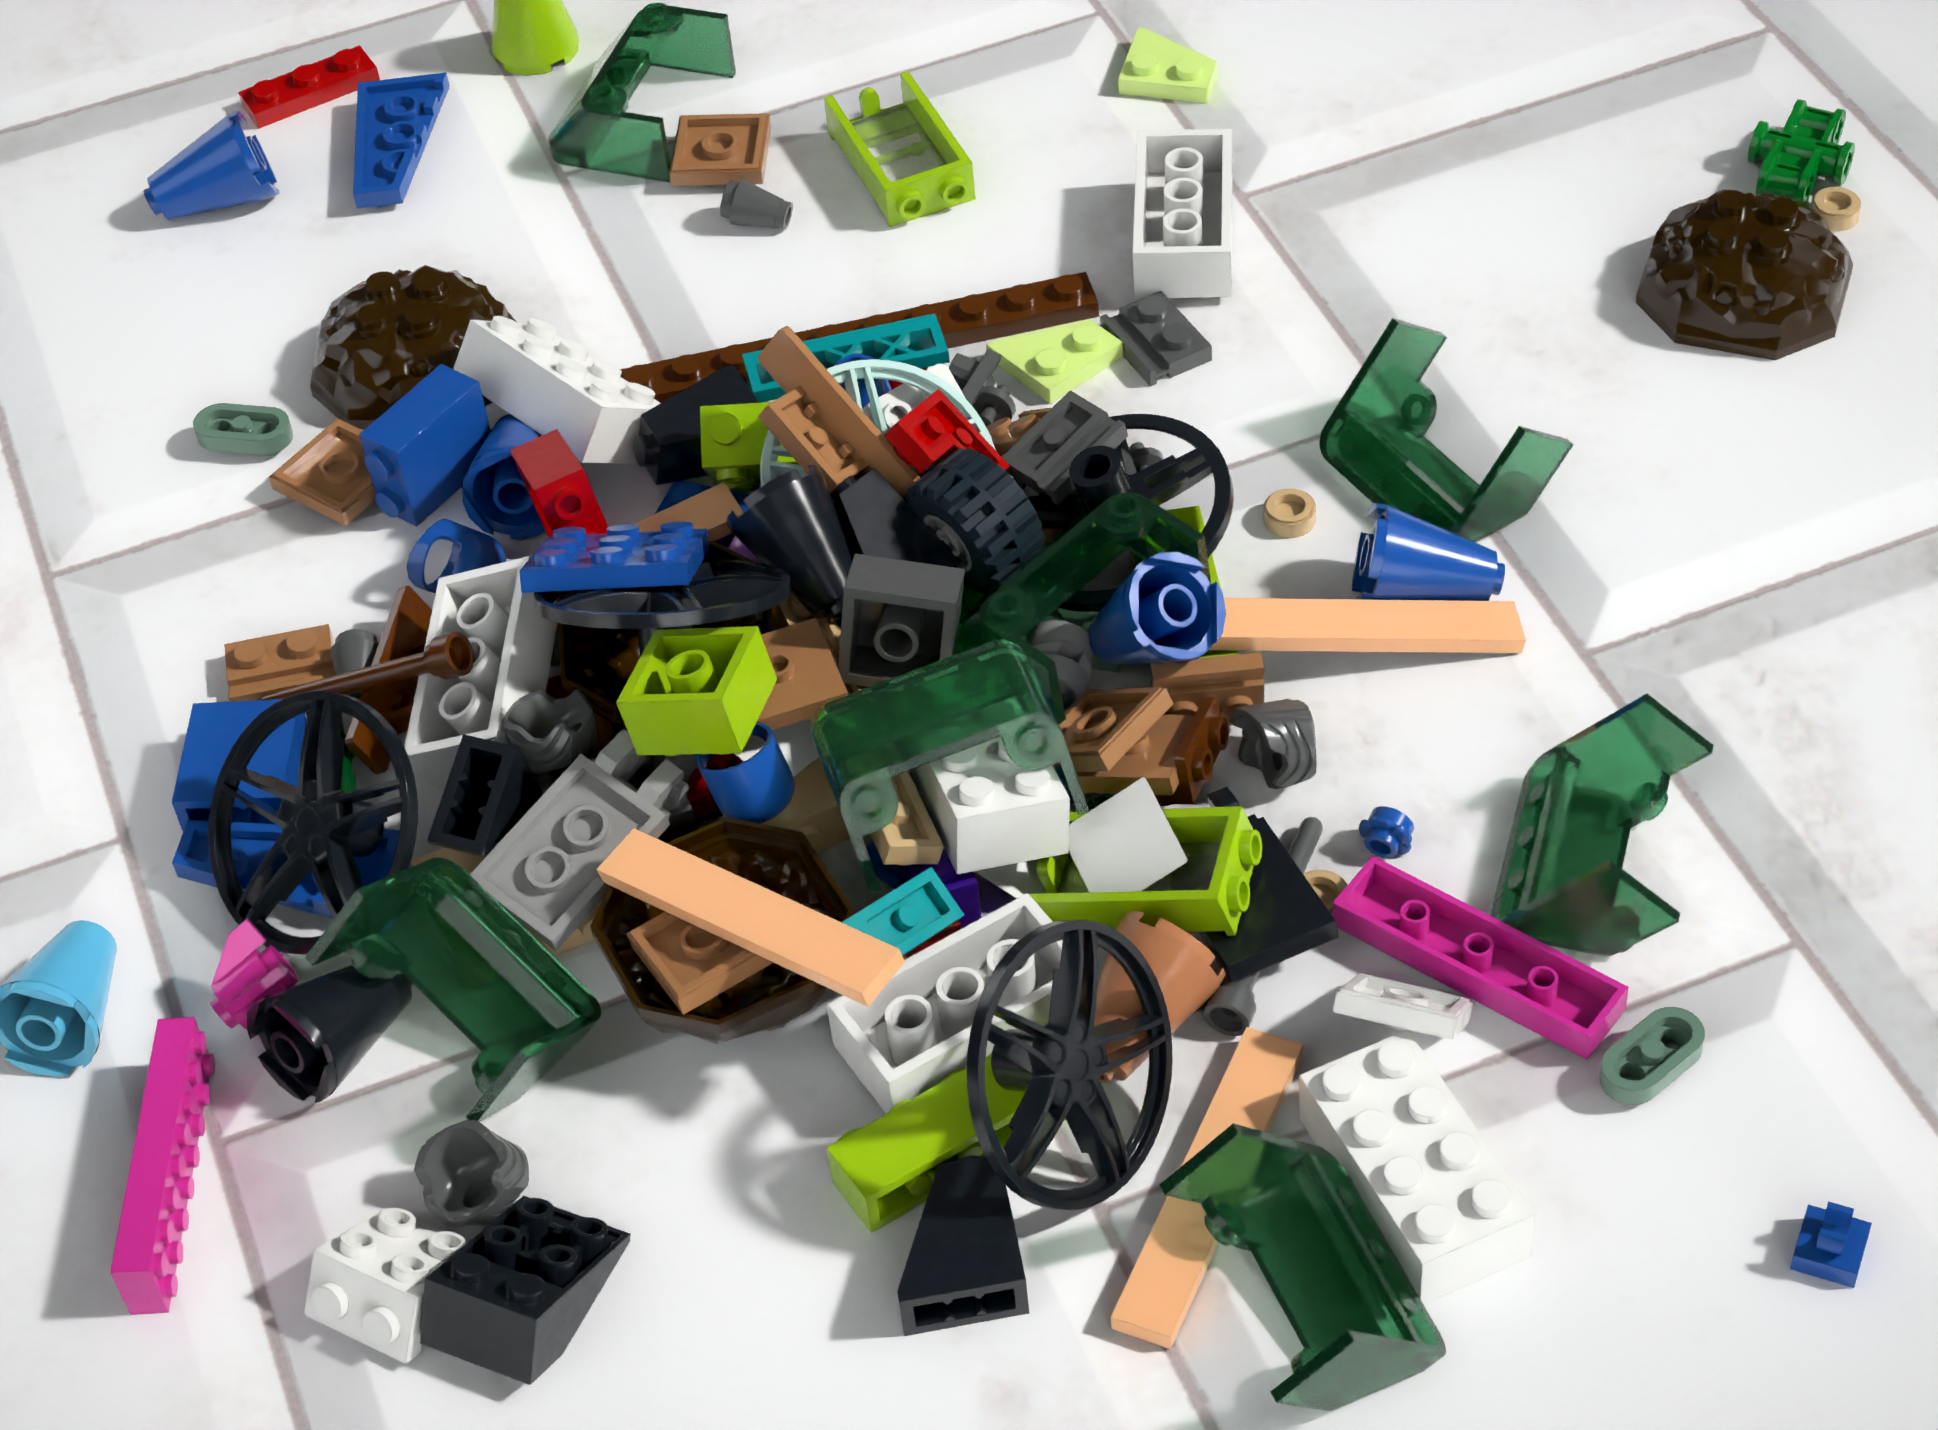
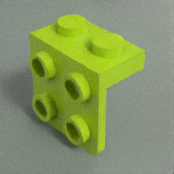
M771 402L700 406L702 468L717 485L725 482L729 490L745 493L754 491L755 483H761V455L769 429L758 416ZM778 456L777 458L778 462L799 465L793 457Z

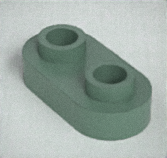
M218 403L202 409L193 420V427L199 444L210 451L270 456L281 452L293 439V431L288 415L285 411L276 407Z
M1664 1007L1650 1013L1611 1045L1603 1054L1599 1080L1604 1092L1613 1100L1627 1105H1639L1652 1100L1692 1067L1701 1057L1705 1037L1702 1022L1690 1011L1678 1007ZM1673 1043L1678 1045L1679 1048H1669L1664 1044ZM1625 1077H1632V1078H1635V1079H1637V1080H1627V1079H1624V1078H1625Z

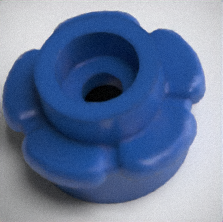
M1386 806L1376 807L1372 810L1368 820H1362L1359 824V833L1365 838V847L1379 857L1393 858L1396 854L1404 855L1412 847L1410 843L1412 842L1411 835L1414 831V824L1407 815L1397 809Z

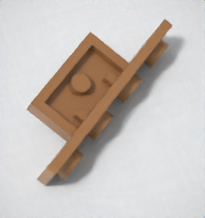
M789 326L778 330L758 355V361L786 394L769 403L758 418L808 475H810L808 466L815 465L820 468L825 476L830 494L847 477L852 475L855 479L861 478L875 468L905 499V494L908 493L907 489L917 482L920 476L909 464L899 458L894 450V446Z

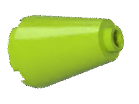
M494 0L491 48L493 58L496 63L498 60L503 63L504 70L525 76L545 74L552 71L551 64L564 59V64L566 65L572 61L579 51L578 32L562 0Z

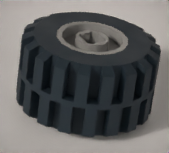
M959 448L907 489L908 493L905 494V501L925 524L929 525L936 532L937 537H940V540H943L953 550L952 553L955 556H959L962 562L957 568L965 569L964 586L974 592L977 591L984 595L993 594L1039 556L1044 549L1045 537L1041 529L1042 525L1027 495L1001 466L986 455L979 454L974 449L966 448L964 450Z

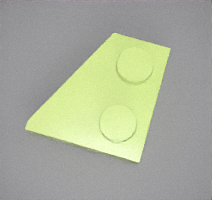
M1138 27L1118 78L1119 94L1208 103L1217 77V61L1146 28Z
M1090 319L997 339L986 344V350L989 349L1002 355L998 364L1000 369L1049 404L1055 402L1070 390L1075 389L1123 357V342Z

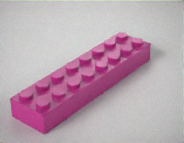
M1375 856L1369 859L1333 901L1332 916L1336 921L1337 928L1586 1060H1588L1626 1010L1628 986Z
M195 1017L157 1020L110 1270L130 1315L169 1313L171 1297H176L178 1291L176 1268L177 1264H181L183 1261L182 1233L187 1231L189 1226L187 1204L188 1199H192L194 1196V1180L192 1175L193 1169L197 1168L200 1162L199 1136H203L205 1133L203 1111L204 1106H208L210 1103L209 1076L215 1073V1057L213 1053L208 1052L205 1032H200Z

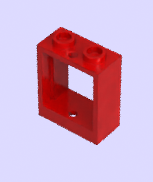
M557 429L510 450L547 536H553V530L564 527H584L586 535L607 534L606 528H608V525L584 469Z

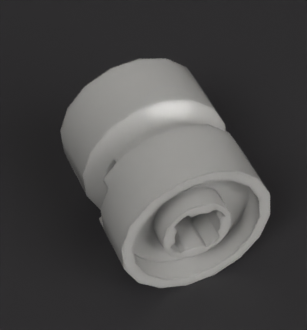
M1050 620L1037 624L1027 634L1015 698L1023 713L1030 718L1043 723L1053 724L1086 689H1089V676L1092 671L1095 653L1089 642V633L1083 628L1067 621Z

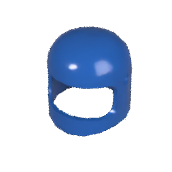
M443 518L429 527L411 550L406 567L408 579L416 587L436 594L439 578L506 562V555L502 546L495 538ZM440 539L453 542L452 552L443 572L433 583L427 585L424 577V568L430 547L435 541Z
M757 722L751 735L762 738L766 744L751 758L733 767L722 770H709L706 768L707 761L714 754H697L696 764L723 816L754 823H763L780 814L788 806L795 790V781L771 728Z

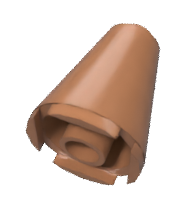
M1133 911L1125 913L1117 925L1116 931L1123 934L1137 947L1154 972L1166 1003L1172 1035L1217 991L1226 973L1223 968L1215 973L1210 967L1215 959V955L1195 937L1173 923L1159 918L1153 927L1139 922L1144 914L1143 912ZM1109 953L1097 983L1094 1026L1118 1018L1126 1020L1144 1014L1141 1002L1129 976ZM1147 1030L1105 1043L1106 1053L1109 1054L1123 1046H1130L1148 1037ZM1149 1050L1101 1074L1100 1082L1110 1083L1112 1079L1126 1080L1149 1057Z

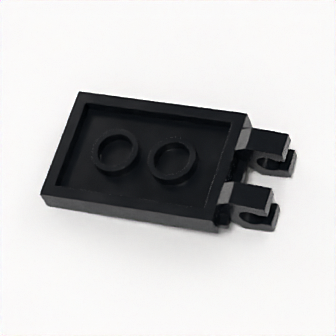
M1228 787L1207 794L1210 807L1240 806L1238 800ZM1255 814L1248 816V820L1253 830H1257L1260 833L1262 857L1260 863L1253 867L1249 882L1250 903L1248 909L1245 912H1241L1236 935L1227 936L1224 930L1199 932L1210 951L1215 955V959L1221 968L1224 969L1230 982L1244 978L1339 938L1336 921L1264 817L1258 819ZM1186 856L1188 859L1187 863L1163 877L1172 891L1209 890L1218 856Z

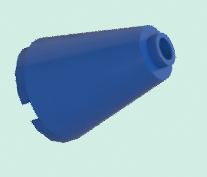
M240 111L228 114L147 178L149 188L144 189L143 192L155 215L163 213L170 220L271 199L280 194L279 189L272 185L277 180L256 135L246 137L241 128L249 123Z
M511 414L501 417L495 423L466 471L462 483V503L469 518L482 531L493 536L495 531L508 534L510 539L523 540L541 535L545 530L510 450L542 435Z
M1372 502L1365 517L1375 520L1372 533L1361 532L1354 562L1352 591L1362 593L1355 599L1489 601L1491 594H1500L1504 582L1505 564L1497 562L1496 551L1390 505Z
M1159 552L1154 556L1146 558L1132 570L1091 622L1089 642L1092 650L1102 661L1114 665L1181 663L1199 658L1223 634L1226 609L1223 592L1218 583L1211 584L1207 576L1201 571L1205 566L1197 559L1183 553Z

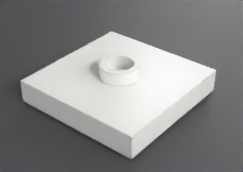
M1360 973L1336 991L1333 1012L1382 1023L1383 1027L1398 1032L1409 1030L1410 1033L1421 1032L1453 1040L1470 1022L1474 1001H1471L1469 997Z

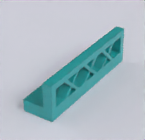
M935 313L802 341L826 369L833 367L839 360L851 354H863L878 360L902 362L918 368L950 362L949 351ZM762 350L742 354L747 386L759 403L775 400L786 394L759 363L758 355Z

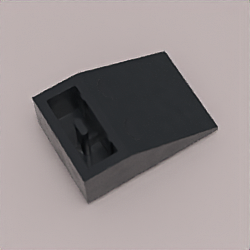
M522 1196L425 1278L420 1344L531 1385L563 1355L628 1246L631 1234L608 1226L600 1219L583 1217L557 1208L547 1200Z

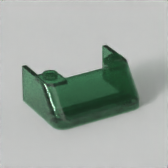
M651 3L640 10L603 52L551 131L548 142L553 160L566 166L670 182L669 172L671 163L663 118L626 112L629 105L628 101L651 66L733 78L736 74L728 15L669 6L663 3Z
M1392 318L1324 425L1319 440L1321 454L1330 465L1371 502L1390 505L1476 543L1523 518L1531 510L1574 444L1567 438L1518 426L1480 485L1477 484L1424 437L1435 419L1437 401L1432 390L1420 380L1447 337L1439 331Z
M1130 492L1114 495L1076 518L960 615L957 652L978 669L991 670L999 668L1014 695L1059 726L1066 720L1055 662L1021 638L1127 549L1143 560L1159 552L1183 553L1197 559L1205 566L1201 571L1211 582L1205 535L1143 495Z
M1008 640L988 642L822 705L814 713L810 723V735L858 866L870 893L881 890L862 837L885 828L891 823L897 813L898 797L891 777L992 739L1001 737L1009 758L1023 769L1040 770L1053 765L1055 772L1070 797V804L1077 814L1080 815L1089 811L1061 728L1032 663L1020 646Z
M1646 693L1543 753L1531 765L1522 783L1490 916L1548 946L1600 956H1612L1616 953H1623L1634 944L1678 923L1679 911L1622 869L1630 829L1645 820L1650 821L1656 818L1665 808L1668 801L1667 790L1670 776L1712 754L1714 745Z
M440 857L429 859L357 889L305 957L314 966L345 952L351 958L354 967L367 977L389 979L402 973L482 1051L472 1062L471 1069L476 1086L484 1095L466 1116L468 1120L475 1119L478 1122L519 1100L590 1031L602 1014L600 1004L594 995L467 871L458 864Z
M1233 1123L1160 1184L1166 1196L1201 1203L1206 1213L1204 1216L1205 1225L1210 1234L1224 1246L1231 1244L1239 1249L1252 1252L1304 1349L1291 1360L1293 1374L1270 1391L1276 1403L1333 1411L1422 1373L1445 1356L1446 1346L1439 1330L1345 1168L1324 1148Z

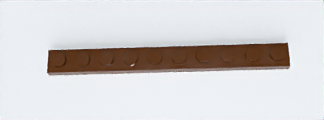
M1081 272L1029 284L1015 285L996 291L972 294L934 304H924L896 312L877 314L858 320L829 324L815 329L796 332L795 334L801 341L935 313L947 348H953L1099 317V305L1087 273ZM772 338L734 344L724 348L682 355L677 358L643 365H634L629 368L620 369L622 371L620 377L628 382L637 383L655 392L654 399L660 403L725 366L734 365L747 384L742 354L763 350Z

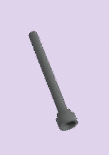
M1307 817L1301 822L1288 851L1303 874L1323 831V825L1316 817ZM1261 970L1239 980L1225 982L1209 998L1203 1014L1206 1022L1213 1029L1229 1036L1243 1035L1256 1013L1257 1007L1252 990Z

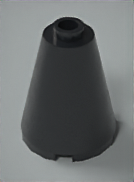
M810 465L808 466L809 476L801 478L797 469L775 478L751 493L743 500L748 510L739 518H737L732 510L727 517L726 524L731 532L762 564L780 568L790 575L791 593L815 618L821 619L828 616L831 622L842 619L844 586L853 560L825 476L820 468Z
M376 955L262 997L253 1003L247 1012V1032L251 1040L259 1034L266 1050L258 1056L260 1062L277 1084L294 1098L304 1101L312 1095L316 1097L315 1103L322 1102L338 1088L412 999L411 975L400 961L390 959L384 955Z

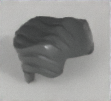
M577 689L573 690L567 697L554 700L552 696L542 690L529 693L513 703L506 712L502 723L512 746L519 749L533 774L570 766L580 754L589 758L595 754L598 746V726L594 711L584 693Z
M1283 699L1233 709L1229 722L1243 729L1238 758L1243 764L1259 769L1263 773L1269 788L1279 789L1311 779L1316 774L1315 726L1311 711L1304 702Z
M475 1119L465 1120L446 1127L428 1139L426 1144L421 1147L414 1167V1172L420 1184L424 1186L423 1196L425 1205L447 1227L487 1225L492 1223L513 1204L528 1186L529 1182L528 1159L522 1148L497 1135Z

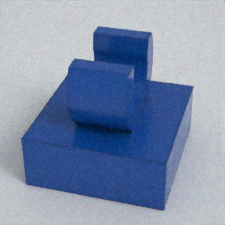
M1829 1201L1826 1209L1808 1204L1790 1269L1854 1288L1872 1223L1853 1218L1854 1209Z

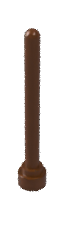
M452 632L433 638L430 644L425 647L424 652L265 694L260 700L284 699L294 694L308 691H326L348 695L427 673L447 680L468 674L473 668L474 653L466 636L460 632Z

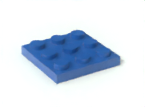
M691 522L665 523L660 525V531L639 532V526L635 524L610 526L606 528L607 534L586 535L584 527L553 530V536H548L520 569L521 593L689 585L709 551L708 530L693 529V523Z

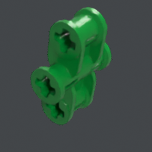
M1797 99L1783 131L1769 128L1768 122L1759 121L1754 130L1748 151L1749 163L1757 164L1760 160L1764 161L1757 180L1756 195L1774 193L1775 196L1779 197L1782 195L1790 200H1800L1807 205L1819 175L1831 177L1834 179L1835 184L1843 185L1851 168L1855 151V143L1847 141L1844 145L1838 144L1844 128L1846 110L1837 108L1835 112L1807 106L1806 100Z

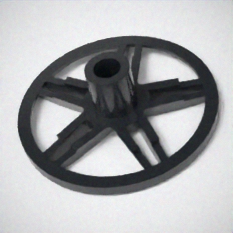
M1125 414L1109 417L1116 422L1118 420L1124 422L1126 429L1155 430L1174 435L1188 442L1196 449L1176 459L1171 455L1132 475L1126 473L1120 445L1115 450L1108 446H1093L1080 452L1072 460L1069 467V475L1075 489L1059 505L1053 503L1051 497L1045 493L1028 497L1039 517L1042 528L1074 529L1057 558L1060 564L1049 583L1033 574L1026 566L1012 577L1013 580L1026 593L1045 604L1070 611L1100 612L1118 588L1100 591H1081V589L1100 565L1116 538L1122 537L1151 556L1159 552H1167L1160 548L1158 543L1140 533L1144 527H1147L1177 552L1193 557L1203 564L1223 538L1231 518L1234 502V489L1230 472L1223 455L1210 438L1195 427L1166 416ZM1213 473L1215 497L1212 511L1201 534L1192 544L1176 532V527L1154 511L1153 508L1169 501ZM1013 478L1024 491L1026 485ZM1093 542V545L1088 550L1090 543Z
M703 559L689 585L534 592V609L539 616L561 624L590 628L638 629L639 657H641L655 630L693 629V625L724 621L765 611L783 603L790 597L791 580L790 575L784 570L762 563L729 559ZM568 593L578 594L554 603L558 598Z
M308 691L286 697L261 712L246 727L232 746L219 773L212 797L208 829L209 855L215 883L228 912L238 925L248 918L266 939V942L262 945L266 947L272 945L279 952L297 955H318L341 949L369 931L385 914L398 894L408 872L415 847L418 826V798L410 759L403 743L389 722L374 708L354 697L334 692ZM309 712L301 749L297 787L273 776H264L246 768L259 746L272 732L286 721ZM341 712L358 719L375 734L391 760L396 780L346 793L342 791L345 740L340 739ZM240 781L281 798L282 802L279 810L277 811L263 801L255 799L238 788ZM399 789L400 797L375 805L364 801ZM235 798L282 828V834L263 859L244 892L236 874L231 848V821ZM401 812L399 839L392 865L380 890L366 907L360 892L364 885L353 857L363 858L371 855L378 848L382 840L384 823L388 821L387 817ZM311 870L322 897L339 929L316 937H297L281 932L266 922L265 919L279 901L285 902L305 875Z
M1061 920L1036 928L1016 942L998 963L982 992L974 1015L967 1053V1092L977 1139L985 1157L1001 1181L1024 1200L1045 1208L1062 1210L1084 1209L1103 1202L1117 1193L1128 1183L1145 1161L1156 1140L1165 1115L1170 1092L1173 1062L1168 1011L1163 993L1149 963L1137 947L1120 932L1104 924L1088 920ZM1063 940L1060 969L1054 968L1049 1021L1047 1025L1042 1026L997 1005L1012 976L1030 956L1051 943ZM1096 945L1109 953L1129 976L1141 1002L1144 1014L1126 1020L1118 1018L1094 1026L1097 999ZM993 1015L1017 1029L1005 1031L991 1023ZM1147 1030L1148 1037L1130 1046H1123L1109 1054L1106 1053L1105 1043ZM987 1041L994 1044L991 1055V1068L996 1082L1006 1090L1025 1092L1009 1123L1012 1132L1004 1148L1001 1146L995 1133L986 1098L985 1059ZM1149 1050V1070L1144 1102L1133 1133L1125 1146L1113 1109L1100 1082V1076ZM1066 1119L1081 1153H1088L1098 1177L1079 1187L1062 1190L1050 1189L1035 1183L1027 1176L1040 1160Z

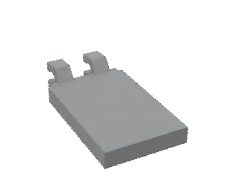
M622 729L600 751L596 759L593 758L591 761L583 754H580L468 875L466 879L470 887L557 951L603 900L610 885L602 881L596 870L633 828L658 839L670 825L668 818L671 816V813L669 811L673 809L689 789L688 784L682 780L685 776L683 770L665 759L642 783L639 790L636 789L627 780L632 777L646 760V756L637 755L629 733Z

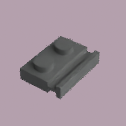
M1162 291L1119 308V314L1111 318L1107 314L1100 316V326L1123 342V357L1150 387L1156 385L1157 378L1163 375H1167L1170 379L1212 361V345Z
M1070 390L1002 456L1010 465L1005 471L1039 494H1047L1051 497L1053 503L1059 505L1075 489L1069 475V467L1072 460L1080 452L1093 446H1108L1115 450L1128 437L1124 422L1112 420L1106 411Z

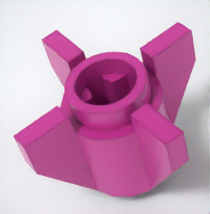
M248 918L228 934L211 985L216 998L210 1002V1005L220 1019L231 1029L238 1024L247 1029V1012L253 1003L264 996L294 986L300 981L298 974L290 965L292 959L287 953L281 954L272 945L268 946L261 953L256 950L266 942V939Z

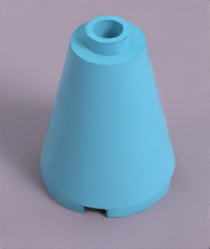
M79 920L69 923L0 986V1044L8 1050L5 1059L14 1066L36 1075L61 1077L69 1075L72 1068L81 1065L84 1068L90 1064L100 1043L117 953L116 941L108 930L90 921Z

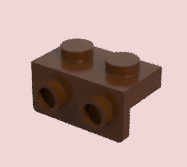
M1216 697L1203 698L1174 754L1179 785L1173 795H1155L1160 806L1194 804L1204 783L1210 781L1213 765L1220 751L1226 749L1229 740L1228 722L1225 717H1220Z

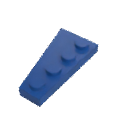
M446 72L358 83L353 196L357 209L367 207L381 208L403 203L450 87Z
M187 820L172 861L177 877L217 887L209 855V821ZM231 822L233 862L243 892L267 853L282 834V828L277 824ZM384 829L382 840L378 848L371 855L363 858L353 857L364 885L360 892L366 907L374 899L387 877L395 856L400 830ZM311 870L305 875L285 902L279 901L278 903L283 906L334 919L322 897ZM385 914L371 928L372 930L381 931Z

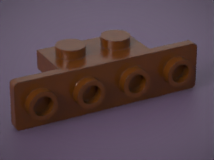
M410 586L397 590L371 666L424 652L432 609ZM419 676L363 690L359 700L378 711L389 722L399 737L400 733L408 731ZM353 717L345 738L346 746L374 774L386 772L390 758L382 743L366 725Z

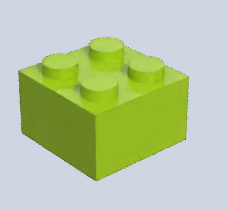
M758 626L655 630L616 704L637 755L676 756L681 754L727 755L742 753L776 684L777 677Z

